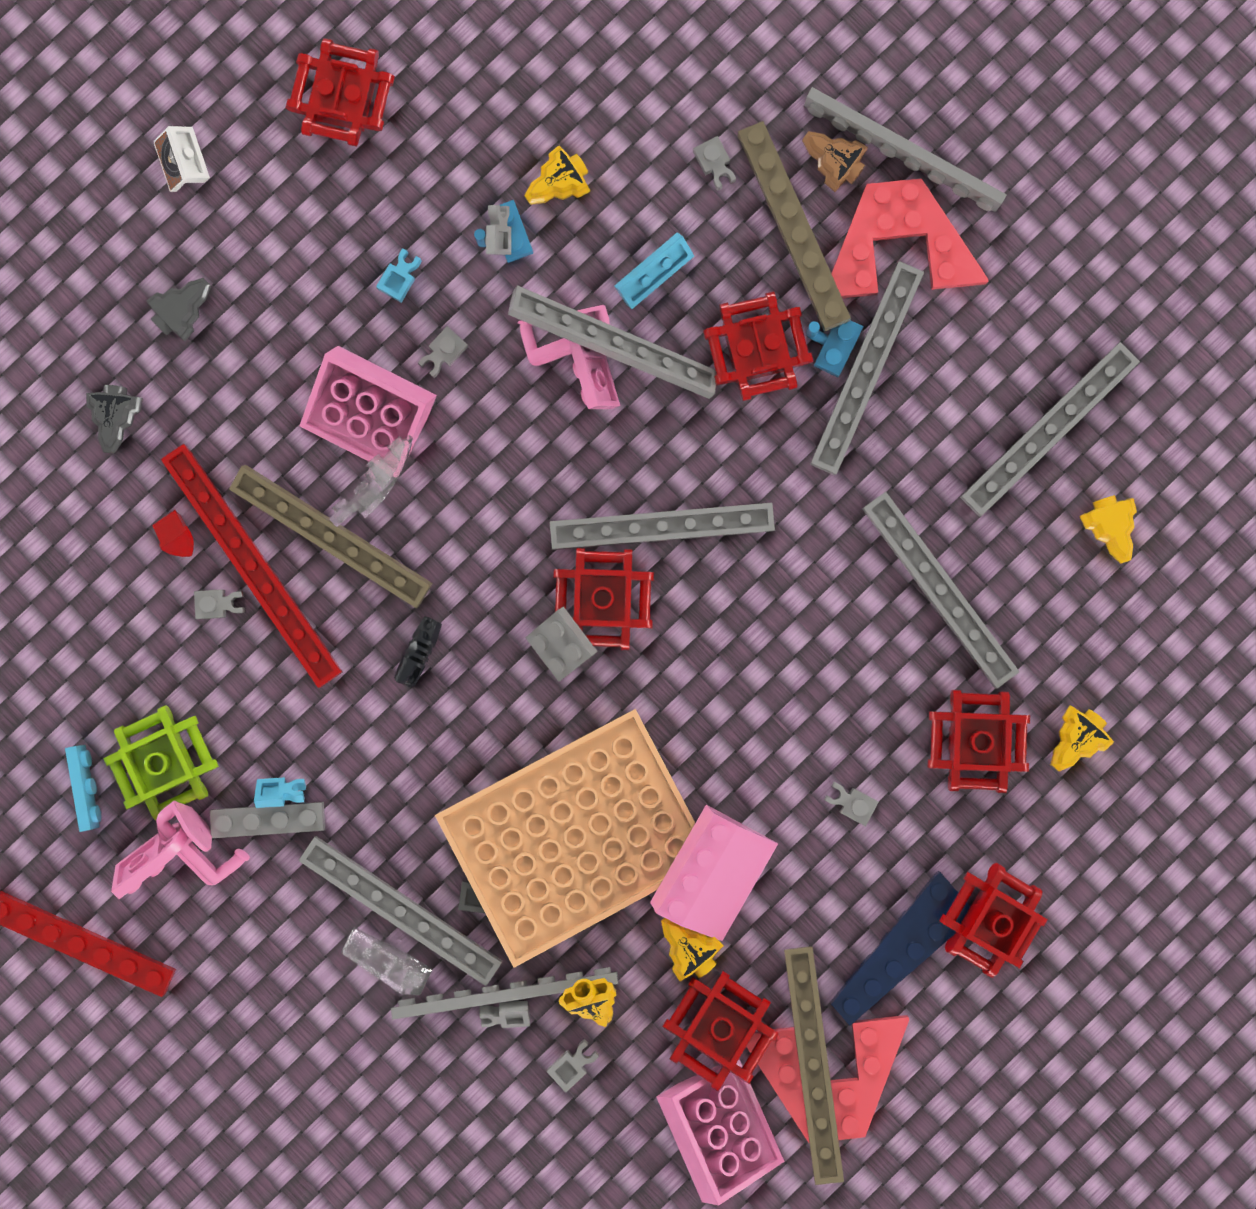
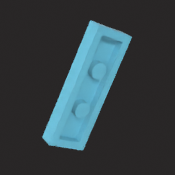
M677 232L614 285L626 305L633 309L691 260L694 254L684 237Z
M86 745L65 748L79 832L99 828L102 815L100 807L96 805L94 796L97 792L95 779L91 778L90 766L92 765L91 754L89 750H86Z

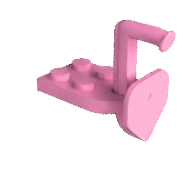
M605 305L577 310L610 325ZM522 320L517 322L520 324V333L527 358L532 365L541 366L572 354L574 360L573 370L580 380L582 387L581 397L588 409H613L620 406L605 355L565 338L537 348L532 325Z
M173 801L162 809L157 816L158 833L115 865L111 892L118 899L127 893H134L149 876L155 877L164 869L165 864L174 858L176 854L207 885L218 884L237 870L245 861H248L250 857L244 850L236 849L235 854L228 861L216 868L192 843L193 841L205 852L209 851L212 843L209 826L192 807ZM176 816L179 823L171 824L169 820Z

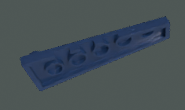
M940 871L934 874L916 896L911 906L898 918L899 920L893 928L884 935L875 950L861 963L860 968L852 974L830 1001L831 1005L849 1026L956 933V931L939 921L943 914H947L958 895L956 889ZM968 903L965 904L956 920L960 924L970 908Z

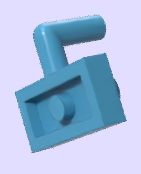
M514 200L500 204V206H509L507 226H511V255H505L507 262L509 263L533 254ZM477 229L474 232L476 242L479 247H486L485 231Z
M850 320L847 323L832 328L829 335L819 331L820 325L818 322H811L806 330V336L823 345L813 366L838 378L864 326Z

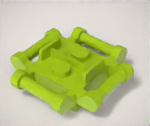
M167 705L158 708V712L127 727L122 725L114 729L115 737L121 749L103 758L106 766H110L125 801L123 804L126 810L145 802L154 820L157 819L161 810L173 801L187 804L195 799L202 800L208 797V791L199 776L219 767L216 759H212L197 725L199 722L197 717L193 716L175 724L173 714ZM162 722L164 729L131 743L130 737ZM187 730L202 765L196 768L180 735V732ZM121 760L123 761V763H124V765H125V767H126V769H127V771H128V774H129V776H130V778H131V780H132V782H133V785H134V787H135V789H136L138 795L135 794V792H134V790H133V788H132V785H131V783H130V781H129V779H128V777H127V774H126V772H125V770H124V768H123V766H122ZM189 781L192 789L162 803L158 802L156 796Z

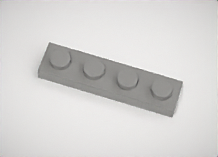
M324 802L284 804V806L265 808H256L254 806L210 810L212 838L324 831Z

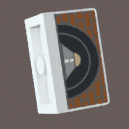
M168 126L154 140V146L170 192H177L185 183H205L210 178L193 127Z

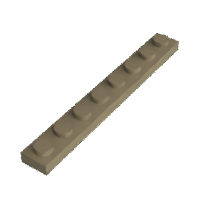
M764 121L738 131L737 136L824 332L849 322L851 319Z
M247 465L241 466L229 488L232 492L415 608L420 606L433 584Z
M813 947L784 949L815 1185L844 1182Z

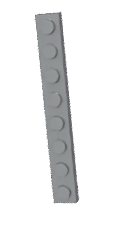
M812 87L808 93L804 107L807 108L810 114L818 118H826L831 121L835 128L853 133L864 144H873L880 148V152L885 156L900 159L907 168L913 171L920 170L927 174L932 182L945 184L952 188L956 195L963 198L968 197L976 201L977 206L981 209L996 212L1007 194Z
M900 261L897 263L810 465L832 475L837 474L922 279L923 271Z
M518 285L513 290L508 315L708 399L715 394L716 382L714 376L717 375L715 369Z
M1121 342L1118 343L960 498L981 517L1140 361Z
M884 492L862 508L995 689L999 688L1018 674L1019 670L887 492Z
M772 503L550 521L552 550L775 531Z
M315 836L299 859L301 863L483 985L487 986L501 965V959L319 837Z
M610 967L594 969V975L583 977V972L566 974V980L555 981V976L538 978V984L527 986V980L510 983V989L499 990V985L482 987V993L472 995L471 989L456 991L453 998L443 999V994L426 996L427 1002L416 1003L415 998L399 1000V1006L391 1008L392 1020L564 993L565 989L572 987L580 979L593 981L605 978L614 985L619 983L617 972H611Z

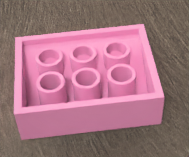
M337 346L324 355L300 427L398 476L428 419L437 395Z
M706 805L650 904L658 915L682 927L723 941L778 843Z
M739 1059L736 1064L742 1068L743 1066ZM717 1065L711 1068V1070L718 1074L722 1066ZM731 1072L719 1091L710 1087L711 1083L697 1074L656 1096L701 1201L718 1206L785 1162L751 1084L744 1082Z

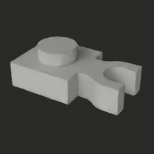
M718 136L693 148V153L705 176L710 173L713 174V183L717 191L722 189V183L719 181V178L722 176L727 177L731 184L736 182L734 173L726 167V165L730 164V158Z
M488 205L490 225H486V254L511 255V226H507L509 206Z
M446 326L429 345L433 352L422 357L418 364L424 368L427 363H434V369L429 374L435 379L440 373L442 364L445 362L448 366H451L468 348V345Z
M222 589L194 591L195 619L226 618V610L238 614L245 613L244 607L236 608L234 606L236 598H245L244 592H233L225 597V590Z
M833 782L832 787L839 790V796L836 799H832L826 795L824 800L833 805H842L840 813L866 827L879 802L854 788L848 794L842 785Z
M513 1000L501 1002L499 1007L480 1006L479 1016L482 1027H491L496 1024H501L502 1028L530 1026L528 1001Z
M585 1038L579 1043L577 1051L573 1055L567 1050L547 1069V1073L565 1092L587 1073L583 1066L594 1062L599 1057L596 1050L590 1056H585L582 1053V1050L588 1046Z

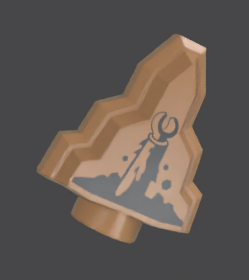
M810 131L802 139L809 155L817 160L818 171L825 176L824 183L834 192L845 181L853 184L865 167L860 160L868 147L857 140L853 142L843 138L832 140L825 134Z

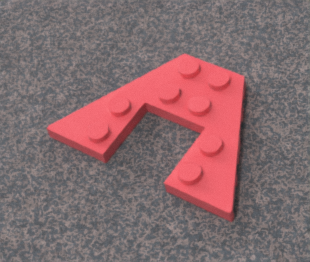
M922 178L866 184L831 273L842 298L877 295L878 284L873 241L926 236L931 290L984 285L988 283V278Z
M907 1015L856 1020L852 1024L857 1078L831 1080L838 1140L866 1137L908 1025L909 1017ZM794 1027L773 1029L779 1035L775 1041L770 1042L758 1066L809 1143ZM755 1031L746 1046L750 1053L762 1035L758 1031Z

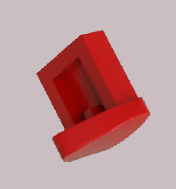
M176 510L152 525L160 541L159 547L162 551L174 556H192L194 550L193 536L182 516Z

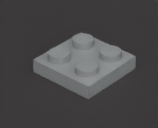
M564 606L525 637L558 682L598 652Z

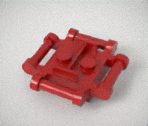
M324 38L321 43L319 59L303 53L298 54L296 61L298 69L291 98L287 99L285 108L291 112L306 115L302 122V135L312 136V134L346 141L348 145L357 147L361 131L364 132L365 129L382 131L384 125L382 117L389 88L393 86L395 76L384 71L376 72L379 58L378 50L369 49L366 51L335 44L333 40ZM336 55L366 62L365 69L358 68L356 64L331 59V56ZM309 69L316 70L309 103L306 104L301 101ZM375 84H379L372 115L368 117ZM316 121L350 128V130L317 124Z
M774 291L765 293L764 297L731 305L728 302L719 304L723 326L710 327L703 330L705 340L709 342L717 374L714 376L716 385L736 381L743 401L749 400L751 396L783 388H788V390L797 388V380L793 368L813 362L812 353L808 352L800 320L802 316L801 308L794 307L779 312ZM768 307L769 315L764 314L743 319L736 323L732 322V315ZM785 321L790 322L798 356L792 358L789 355L781 323ZM725 336L733 372H727L719 337ZM784 372L785 377L753 385H748L747 380Z
M576 548L575 570L554 569L553 578H556L555 612L563 606L566 609L567 579H575L574 617L572 618L582 632L583 626L622 628L621 636L585 635L593 646L621 647V650H629L630 628H653V620H650L651 581H654V572L632 571V550L624 549V552L585 551V548ZM585 562L624 563L623 570L584 569ZM632 580L640 581L639 619H630Z
M951 690V712L929 711V720H932L931 759H928L927 768L949 769V791L982 789L1006 793L1008 789V772H1029V763H1026L1027 724H1030V715L1010 714L1009 692L976 694L962 693L961 690ZM962 704L997 705L999 707V714L962 713ZM943 721H951V726L949 727L950 760H942ZM1012 723H1016L1015 762H1011ZM960 770L997 771L996 779L960 777Z
M998 863L991 865L985 882L967 872L964 877L966 881L950 909L939 920L947 927L956 931L954 936L946 942L945 951L953 956L958 955L982 969L984 974L991 978L998 974L1005 961L1020 968L1024 962L1022 958L1041 925L1044 927L1048 920L1034 911L1042 897V890L1035 885L1030 886L1006 872L1005 867ZM1000 882L1025 896L1023 903L1021 904L999 891L997 887ZM975 887H977L980 891L960 924L956 920ZM969 939L990 951L993 955L990 959H986L965 947L964 944Z
M722 971L712 989L692 977L688 983L689 989L670 1020L666 1019L662 1026L681 1039L669 1059L676 1064L680 1062L710 1082V1087L716 1091H719L730 1072L750 1084L754 1077L752 1073L767 1047L779 1035L775 1030L761 1022L771 1002L764 997L761 999L730 979V975ZM725 988L756 1009L754 1014H751L720 993L721 990ZM700 993L706 999L685 1031L679 1025ZM757 1030L762 1035L741 1068L736 1063ZM691 1045L721 1065L722 1068L718 1074L684 1052L687 1046Z

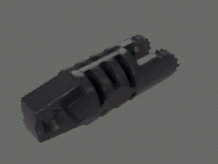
M424 616L413 633V639L409 642V647L405 650L406 654L402 656L395 672L394 678L397 683H404L411 688L416 685L425 668V663L429 660L428 656L431 655V650L436 645L442 627L440 622Z

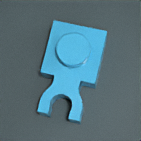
M403 248L399 253L397 266L390 263L376 286L379 291L402 303L415 281V278L410 273L416 270L422 262L421 258L416 256L412 263H406L405 258L409 253Z
M285 777L257 779L254 796L255 807L284 806L285 800L295 803L304 802L303 791L298 790H306L305 779H296L289 783H286Z

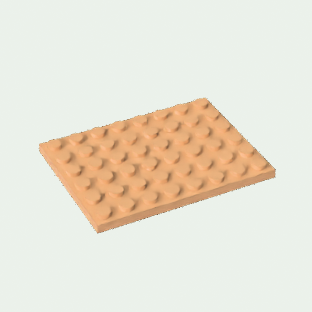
M636 709L435 815L513 968L655 892L695 825L692 815Z

